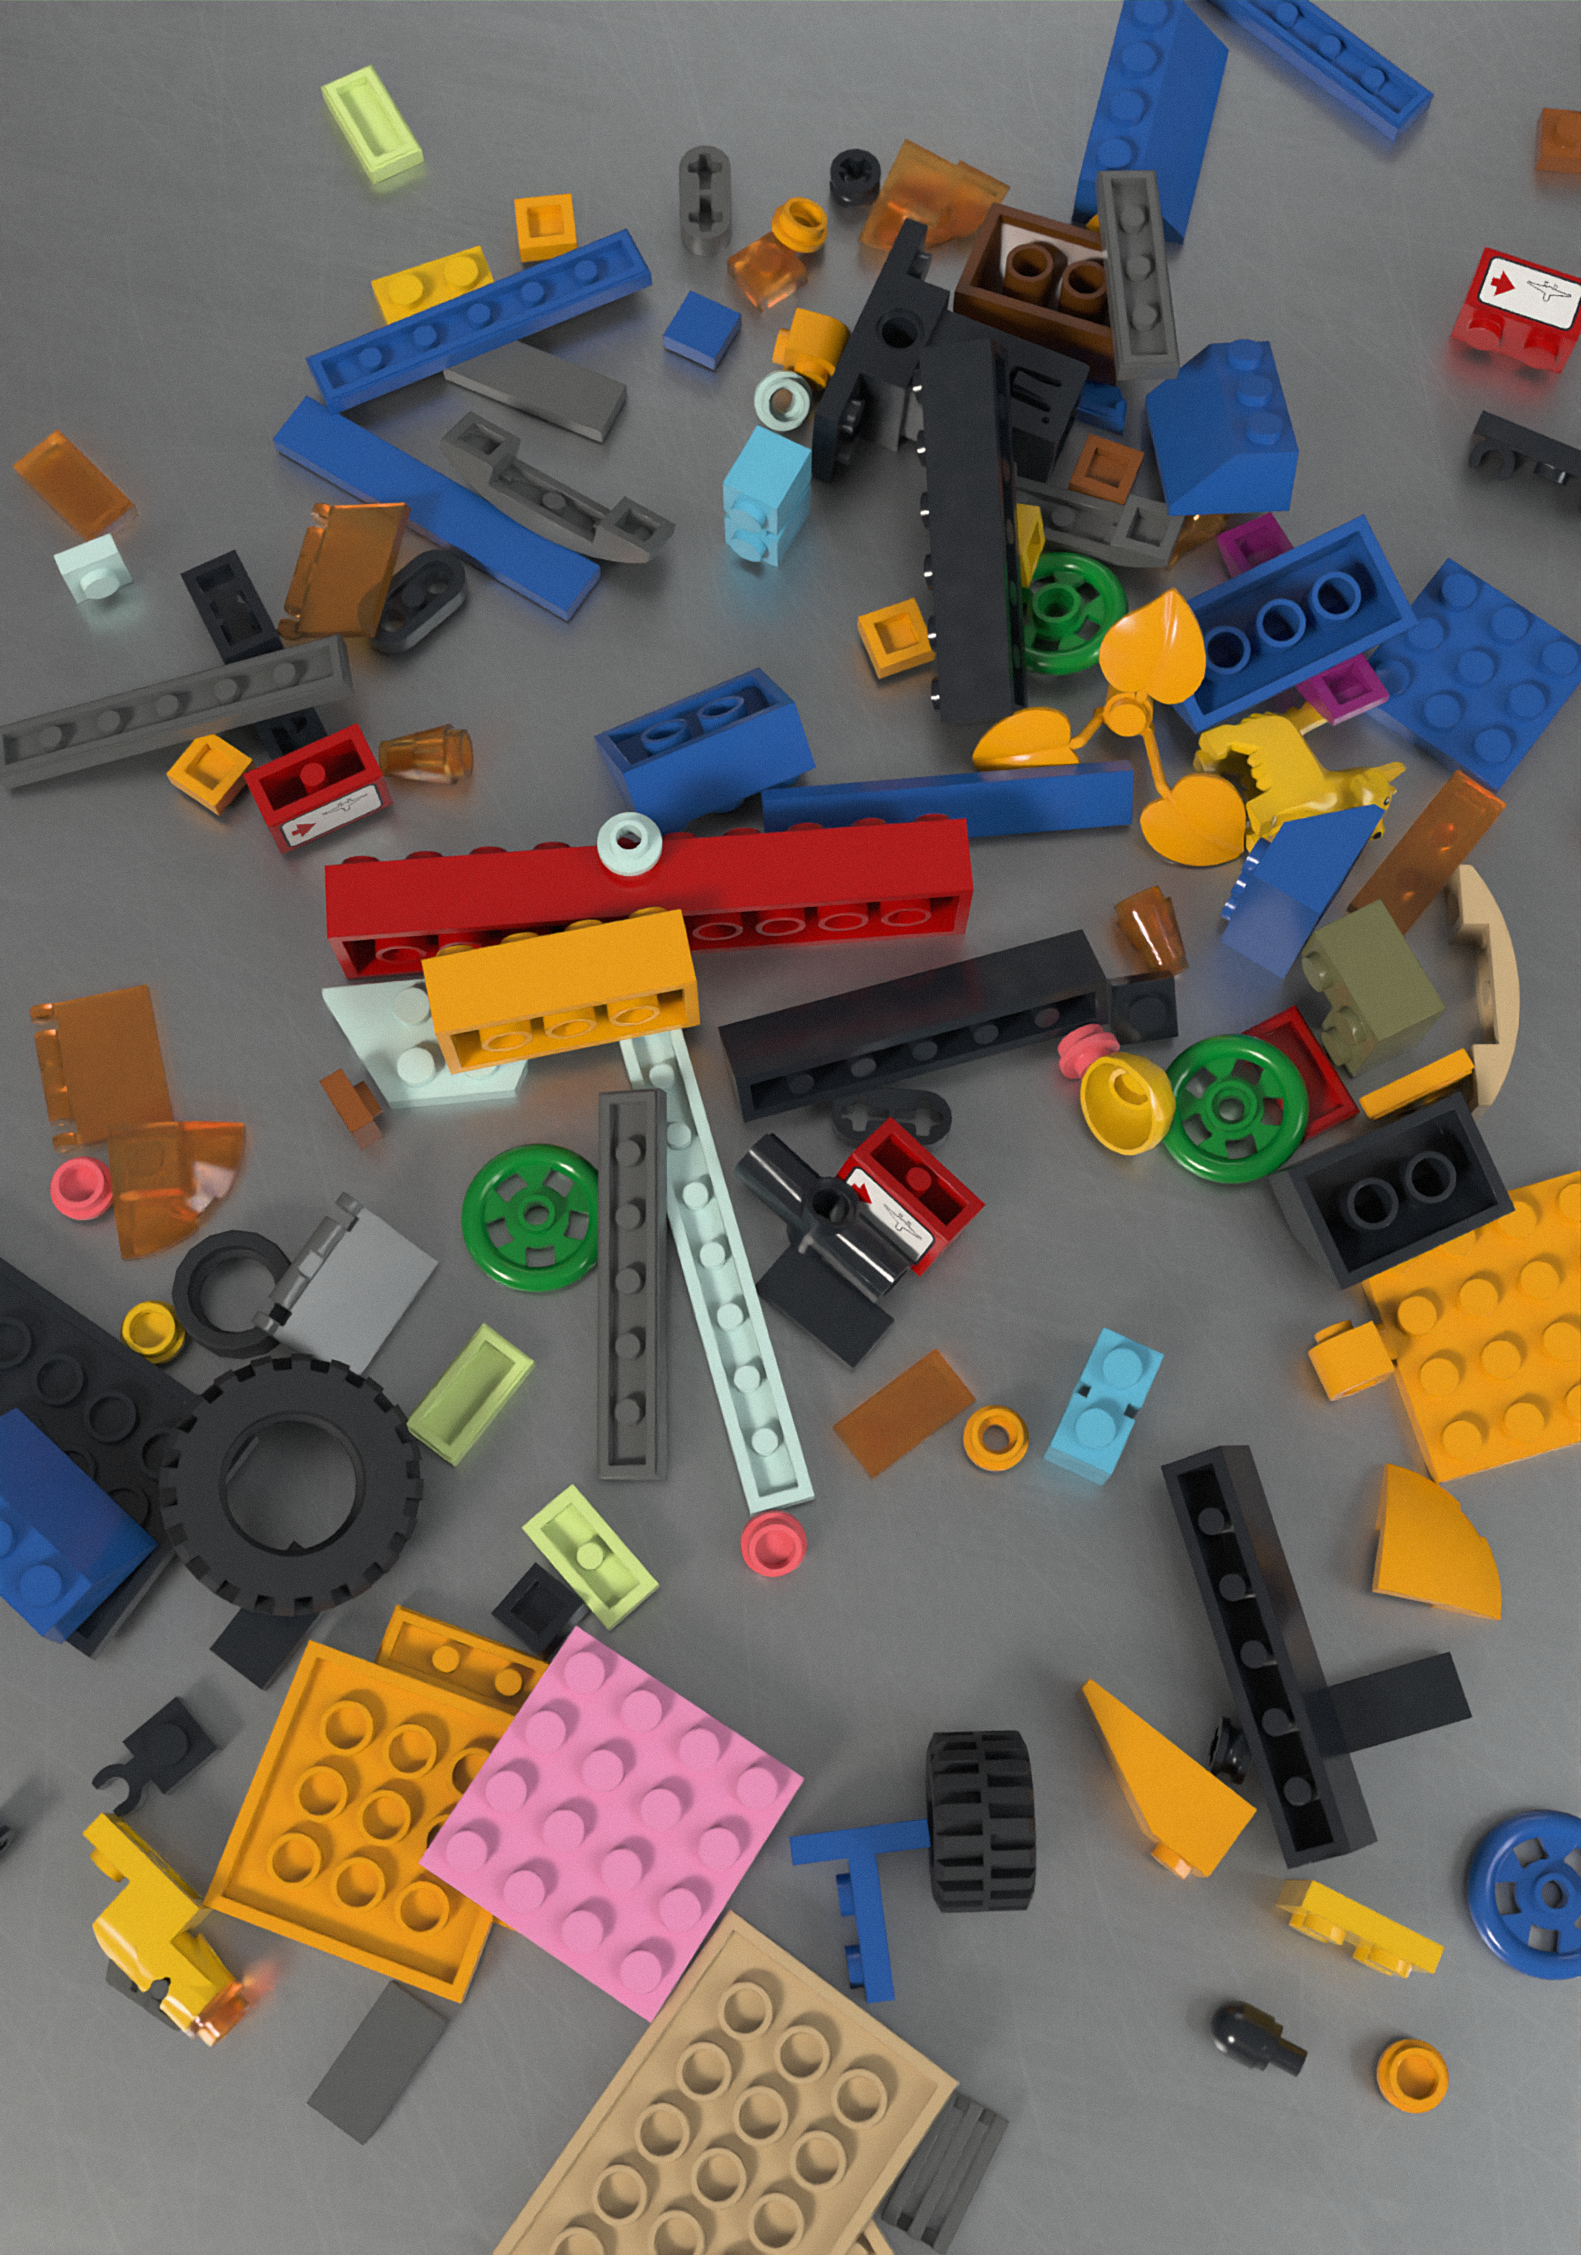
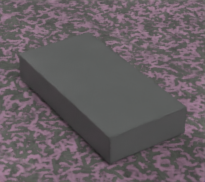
M391 1980L311 2095L307 2104L361 2145L366 2144L449 2020L395 1980Z

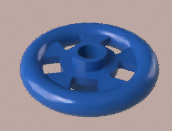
M1536 1809L1524 1811L1497 1824L1489 1831L1476 1849L1467 1878V1897L1470 1913L1486 1945L1498 1958L1513 1969L1528 1976L1544 1980H1567L1581 1976V1930L1575 1927L1574 1924L1581 1915V1878L1571 1866L1564 1862V1859L1576 1847L1581 1850V1818L1557 1810ZM1538 1838L1546 1858L1532 1861L1522 1868L1513 1849L1525 1841ZM1551 1880L1557 1883L1562 1891L1561 1902L1554 1908L1546 1905L1542 1898V1888ZM1495 1883H1515L1514 1896L1519 1909L1518 1913L1500 1915L1495 1897ZM1532 1924L1542 1929L1557 1930L1559 1932L1556 1951H1543L1528 1945Z

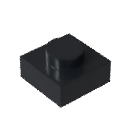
M1169 970L1107 979L1111 1033L1116 1037L1119 1045L1179 1037L1175 980Z
M535 1562L491 1614L500 1625L542 1660L546 1661L585 1616L589 1608L582 1599Z

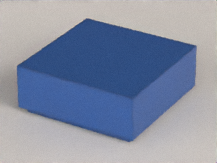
M690 290L663 334V345L665 348L715 370L742 326L741 313Z

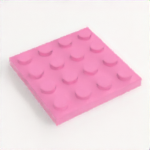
M575 1626L419 1861V1864L651 2023L805 1778Z

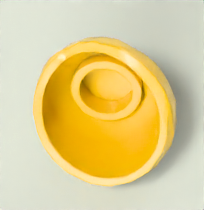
M1112 1052L1098 1058L1089 1065L1082 1079L1080 1100L1084 1117L1092 1133L1108 1149L1122 1155L1144 1153L1154 1149L1169 1132L1176 1110V1100L1172 1092L1171 1082L1164 1070L1148 1058L1127 1052Z

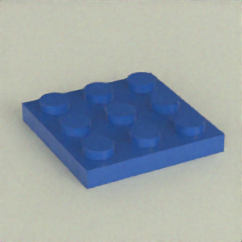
M1448 557L1410 605L1419 625L1380 644L1367 660L1389 693L1388 702L1365 711V713L1493 799L1581 683V645Z

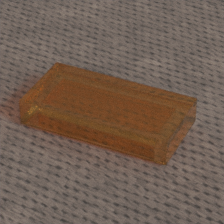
M58 429L13 465L18 477L85 543L109 533L113 537L139 515L135 504Z
M935 1348L836 1423L832 1430L870 1480L874 1481L975 1404L976 1398Z

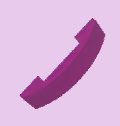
M1271 512L1217 536V544L1231 578L1294 548ZM1363 653L1295 686L1305 700L1333 726L1386 703L1389 699V693Z

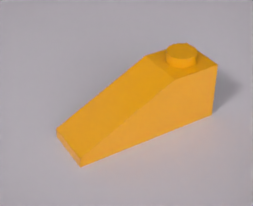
M1089 1678L1081 1684L1075 1695L1142 1833L1156 1844L1150 1854L1161 1865L1182 1880L1186 1878L1189 1872L1198 1878H1209L1257 1809Z

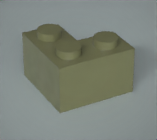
M1381 898L1313 931L1301 952L1303 956L1302 968L1308 982L1317 992L1324 991L1332 1005V1009L1320 1026L1323 1031L1321 1033L1323 1047L1335 1065H1343L1351 1080L1415 1049L1446 1010V1006Z

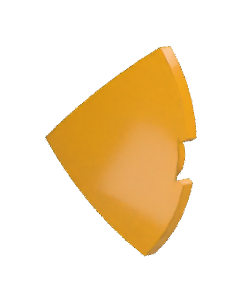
M1389 1463L1385 1464L1375 1529L1380 1530L1372 1592L1432 1604L1431 1608L1494 1621L1501 1620V1584L1492 1550L1486 1538L1478 1534L1471 1521L1460 1509L1461 1503L1441 1486L1423 1475L1404 1467Z

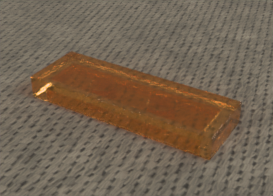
M1457 769L1351 901L1346 911L1352 913L1381 898L1402 935L1405 936L1448 882L1458 865L1464 862L1501 815L1507 804Z

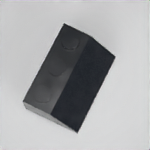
M1461 1092L1432 1100L1267 1175L1293 1235L1338 1291L1345 1290L1516 1211Z

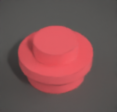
M1088 1024L1069 1033L1059 1043L1057 1048L1061 1056L1059 1067L1065 1077L1070 1079L1080 1078L1082 1080L1089 1065L1106 1054L1119 1052L1120 1045L1116 1037L1112 1033L1105 1032L1101 1025Z
M88 1156L72 1158L63 1163L54 1173L50 1184L51 1199L56 1208L71 1219H94L107 1211L113 1203L117 1189L116 1180L112 1171L102 1161Z
M766 1510L756 1514L746 1523L740 1537V1548L746 1564L753 1571L764 1576L777 1577L793 1571L802 1562L807 1549V1538L803 1526L793 1515L781 1510Z

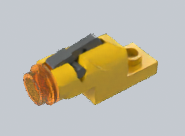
M102 1812L82 1833L96 1847L89 1856L97 1867L115 1882L120 1883L125 1877L130 1881L92 1925L101 1948L110 1957L106 1982L173 2030H183L192 2041L200 2037L212 2048L237 2025L252 2005L241 1994L245 1986L225 1968L201 1932L196 1937L191 1934L213 1909L202 1905L205 1898L124 1818L117 1817L115 1813Z

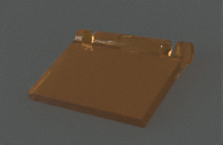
M324 503L314 504L311 513L312 520L327 527L322 529L310 526L306 530L283 607L288 614L300 618L298 622L290 619L279 620L277 632L281 638L289 641H298L300 638H326L340 634L342 638L375 637L411 512V508L406 503L334 506Z
M147 984L54 1004H38L29 1009L33 1024H48L57 1019L59 1024L58 1030H43L34 1035L49 1125L55 1127L66 1126L75 1121L77 1124L78 1132L61 1133L52 1138L54 1152L68 1153L82 1147L176 1128L150 989Z

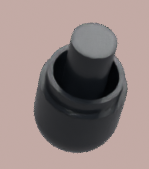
M1234 2000L1219 2006L1211 2017L1209 2027L1211 2039L1215 2047L1225 2056L1251 2070L1255 2067L1263 2072L1270 2063L1294 2077L1299 2075L1308 2051L1282 2038L1283 2025L1275 2022V2017L1247 2002Z

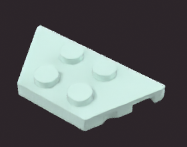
M425 978L322 988V997L327 1007L337 1020L391 1109L517 1097L528 1072L527 1064L529 1059L451 1075L435 1035Z

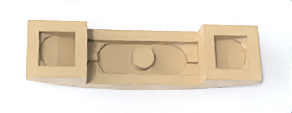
M1458 865L1444 886L1448 945H1473L1481 1044H1473L1466 1052L1475 1067L1472 1070L1473 1073L1460 1086V1092L1476 1122L1494 1102L1511 1065L1519 1029L1520 987L1511 937L1495 898L1472 865Z

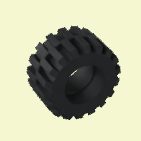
M1017 1730L934 1732L926 1753V1813L931 1847H928L932 1895L941 1913L1026 1911L1035 1891L1036 1823L1030 1758L1021 1734Z

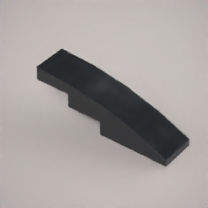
M235 549L180 574L224 665L285 649ZM314 707L253 723L272 761L328 736Z

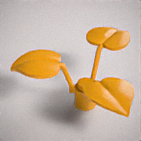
M1174 587L1169 588L1148 604L1124 615L1106 632L1099 649V664L1105 678L1109 682L1105 706L1094 709L1092 719L1078 735L1071 737L1070 722L1063 712L1050 707L1035 706L1013 713V716L1004 717L981 737L975 747L972 756L974 765L979 771L987 772L1081 764L1079 756L1074 749L1086 745L1101 724H1107L1113 732L1121 736L1130 737L1141 734L1144 738L1156 790L1162 796L1148 803L1141 812L1140 824L1147 842L1162 856L1172 861L1192 866L1218 865L1231 861L1244 852L1247 815L1245 804L1240 793L1228 780L1209 773H1192L1179 779L1171 789L1165 779L1155 738V725L1152 723L1155 700L1164 704H1178L1185 701L1200 686L1206 668V650L1199 623L1187 601Z

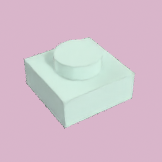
M111 533L53 555L60 573L77 604L88 599L105 598L113 594L119 587L133 582Z

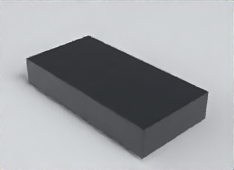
M792 1244L755 1285L756 1292L851 1372L858 1368L895 1324L893 1317L877 1304H874L821 1258L803 1255Z
M294 1540L287 1548V1550L305 1549ZM241 1608L209 1650L261 1690L266 1691L328 1610L305 1615L279 1616L252 1612Z
M1450 1651L1328 1686L1349 1753L1473 1718Z

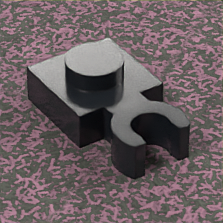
M176 1696L122 1741L134 1758L126 1764L106 1766L94 1777L92 1785L96 1790H104L115 1780L123 1778L128 1783L129 1794L126 1800L119 1804L113 1812L117 1817H129L143 1807L148 1797V1788L155 1783L163 1795H171L222 1752L223 1749L185 1700Z

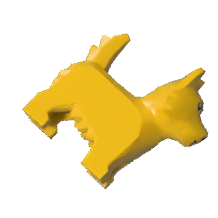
M1305 702L1300 709L1290 707L1284 714L1268 711L1263 714L1253 713L1236 725L1222 724L1202 732L1198 742L1201 750L1195 753L1193 765L1198 773H1209L1218 776L1226 773L1242 778L1241 786L1246 789L1243 796L1248 800L1245 809L1250 819L1246 822L1244 845L1250 853L1260 837L1272 842L1283 823L1287 821L1375 804L1387 811L1391 804V796L1397 792L1396 788L1389 785V783L1406 770L1404 763L1392 762L1379 767H1351L1336 771L1324 768L1308 746L1303 735L1328 721L1309 702ZM1382 818L1369 841L1377 840L1385 833Z

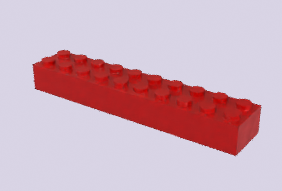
M926 814L915 818L913 822L887 824L886 821L878 818H867L855 821L849 827L826 829L816 823H801L789 827L785 832L761 833L754 828H735L725 832L723 836L698 838L696 835L687 832L670 833L662 837V853L658 862L649 871L636 876H623L609 870L600 859L597 844L594 846L571 847L563 842H544L536 845L533 850L507 852V850L501 847L485 846L473 849L469 855L443 856L434 851H419L409 854L404 860L380 861L371 856H353L343 860L342 864L325 865L327 939L347 980L424 975L421 960L436 957L439 951L451 946L468 945L479 949L499 945L504 938L523 932L536 933L540 937L565 932L566 927L583 920H599L603 924L629 919L632 913L649 907H662L667 911L681 909L691 955L965 935L974 891L966 818L950 819L949 816L944 814ZM621 837L617 844L621 848L629 850L636 848L641 842L634 843L629 838Z

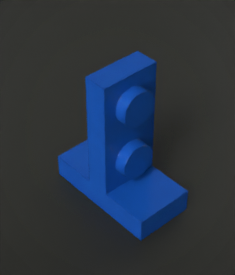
M927 1818L789 1837L793 1866L847 1858L848 1873L835 1875L841 1917L854 1916L858 1944L845 1946L850 1989L864 1988L867 2004L895 2000L876 1854L931 1847Z

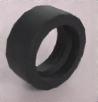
M229 1230L208 1236L188 1251L176 1270L171 1294L177 1319L199 1345L220 1357L244 1360L267 1354L281 1343L257 1326L241 1332L221 1330L211 1324L202 1310L200 1300L202 1285L211 1271L225 1261L245 1258L253 1259L264 1265L274 1277L276 1286L292 1263L276 1243L255 1232ZM274 1303L269 1316L280 1324L288 1311Z

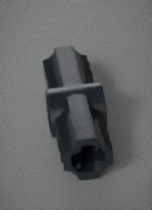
M773 1132L771 1134L766 1133L736 1165L732 1174L787 1224L786 1232L793 1247L805 1256L825 1258L874 1304L878 1301L880 1302L888 1295L915 1263L913 1259L860 1212L861 1203L858 1194L850 1184L842 1179L831 1176L821 1177ZM818 1214L827 1218L829 1221H826L823 1218L819 1217Z

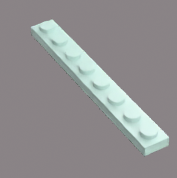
M682 1029L619 1041L632 1090L660 1088L667 1092V1217L750 1516L753 1517L766 1510H779L814 1500V1491Z

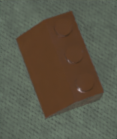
M992 202L954 291L952 312L1089 365L1087 379L1116 387L1119 380L1116 377L1100 233Z

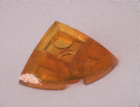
M905 138L857 242L871 248L890 252L906 217L928 226L925 244L926 252L930 247L944 244L953 239L960 241L983 225L992 202L1001 204L1010 186L961 160L955 165Z
M174 1121L107 1126L112 1196L122 1260L124 1262L141 1260L174 1248L199 1231V1225L195 1220L210 1206L216 1197L220 1201H226L237 1180L244 1158L246 1144V1126L244 1123Z

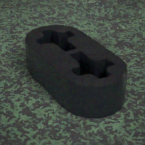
M874 1087L837 1097L833 1104L831 1113L832 1130L839 1141L855 1149L885 1121H867L865 1131L853 1130L852 1120L842 1118V1114H852L854 1104L867 1105V1114L869 1116L883 1118L891 1116L894 1120L895 1118L914 1119L917 1109L924 1108L930 1110V1119L940 1122L941 1125L931 1126L928 1136L916 1135L917 1129L912 1123L897 1122L930 1153L941 1148L946 1142L952 1124L951 1109L946 1100L937 1093L926 1090Z

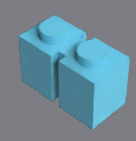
M759 425L756 426L723 481L724 511L727 512L724 516L725 543L730 545L739 556L752 562L762 560L778 568L810 513L811 484H809V481L811 479L812 450Z
M1103 1327L1093 1344L1071 1393L1072 1397L1062 1413L1043 1459L1103 1486L1114 1471L1136 1421L1133 1418L1144 1403L1164 1354Z

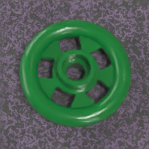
M1072 552L1042 553L1038 559L1031 582L1053 576L1056 583L1046 584L1039 588L1036 593H1033L1030 585L1029 588L1021 587L1022 607L1027 608V625H1024L1026 671L1049 676L1080 672L1099 663V649L1103 637L1116 621L1129 613L1127 595L1117 576L1095 559ZM1085 582L1091 585L1100 595L1090 603H1085L1084 599L1075 590ZM1053 614H1062V615H1064V616H1062V617H1057V618L1049 617V616H1051V615H1053ZM1086 620H1091L1101 625V627L1087 641L1077 636V634L1083 629ZM1037 637L1051 642L1060 641L1057 651H1043L1033 648Z
M1244 1034L1216 1035L1198 1041L1186 1048L1166 1069L1165 1073L1171 1082L1172 1092L1176 1100V1110L1169 1132L1162 1141L1172 1157L1189 1172L1217 1183L1239 1184L1251 1182L1276 1171L1288 1161L1299 1147L1309 1119L1307 1089L1295 1064L1286 1054L1271 1043ZM1238 1059L1247 1060L1264 1069L1257 1085L1254 1086L1243 1078L1231 1076ZM1201 1068H1205L1217 1080L1207 1087L1201 1098H1197L1185 1087L1196 1072ZM1264 1098L1283 1100V1117L1280 1126L1261 1123L1264 1114ZM1235 1099L1243 1104L1244 1112L1240 1118L1227 1120L1221 1116L1219 1110L1226 1100ZM1196 1114H1200L1204 1126L1212 1134L1210 1138L1198 1145L1190 1139L1183 1126L1184 1121ZM1249 1135L1254 1137L1256 1153L1242 1158L1229 1159L1225 1144L1227 1140H1241Z
M543 1143L525 1144L508 1149L487 1162L471 1181L461 1210L463 1239L469 1254L477 1266L496 1282L525 1292H548L561 1289L584 1277L598 1263V1170L584 1157L574 1151L561 1146ZM551 1170L564 1174L574 1182L567 1196L563 1197L555 1189L543 1185ZM518 1174L527 1184V1187L519 1190L509 1202H505L496 1192V1189L509 1177ZM534 1206H542L549 1211L547 1220L540 1225H532L525 1220L527 1211ZM572 1211L589 1215L588 1228L583 1240L564 1236L569 1226L570 1212ZM505 1218L508 1231L514 1240L496 1248L488 1233L487 1224ZM550 1246L554 1247L555 1264L543 1267L527 1266V1248L544 1249Z

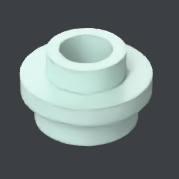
M773 371L766 375L756 387L754 393L755 411L761 421L771 429L788 431L797 428L808 418L812 409L813 396L810 386L802 376L793 371ZM783 389L791 391L792 399L787 407L783 409L773 407L772 400L778 391Z
M635 812L617 814L606 821L599 831L597 838L598 853L603 864L616 874L623 876L643 874L649 871L661 856L662 837L660 830L650 818L643 814ZM627 834L637 835L641 839V843L634 849H623L617 844L619 839Z

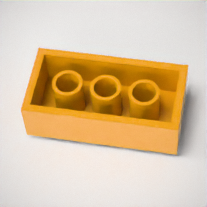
M649 907L632 913L629 919L606 924L599 920H583L566 927L565 932L540 937L538 934L531 932L517 933L504 938L499 945L479 949L468 945L451 946L439 951L436 957L421 960L435 1035L451 1075L701 1025L697 981L681 909L667 911L662 907Z

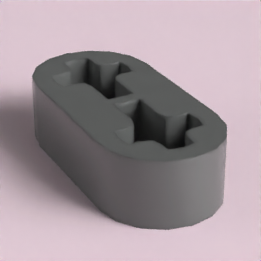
M706 145L694 147L685 153L679 166L680 231L682 242L689 251L696 255L707 257L722 252L731 241V166L728 157L716 147ZM700 171H711V190H700ZM700 212H711V231H700Z

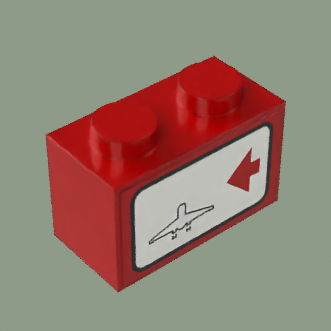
M1485 247L1469 283L1450 337L1467 342L1470 346L1479 350H1491L1518 359L1532 368L1547 369L1561 374L1581 332V278Z
M358 723L243 774L281 855L394 804L383 773Z
M891 1116L851 1153L835 1176V1178L842 1179L851 1185L856 1191L861 1203L860 1212L915 1261L911 1270L919 1277L948 1250L986 1205Z

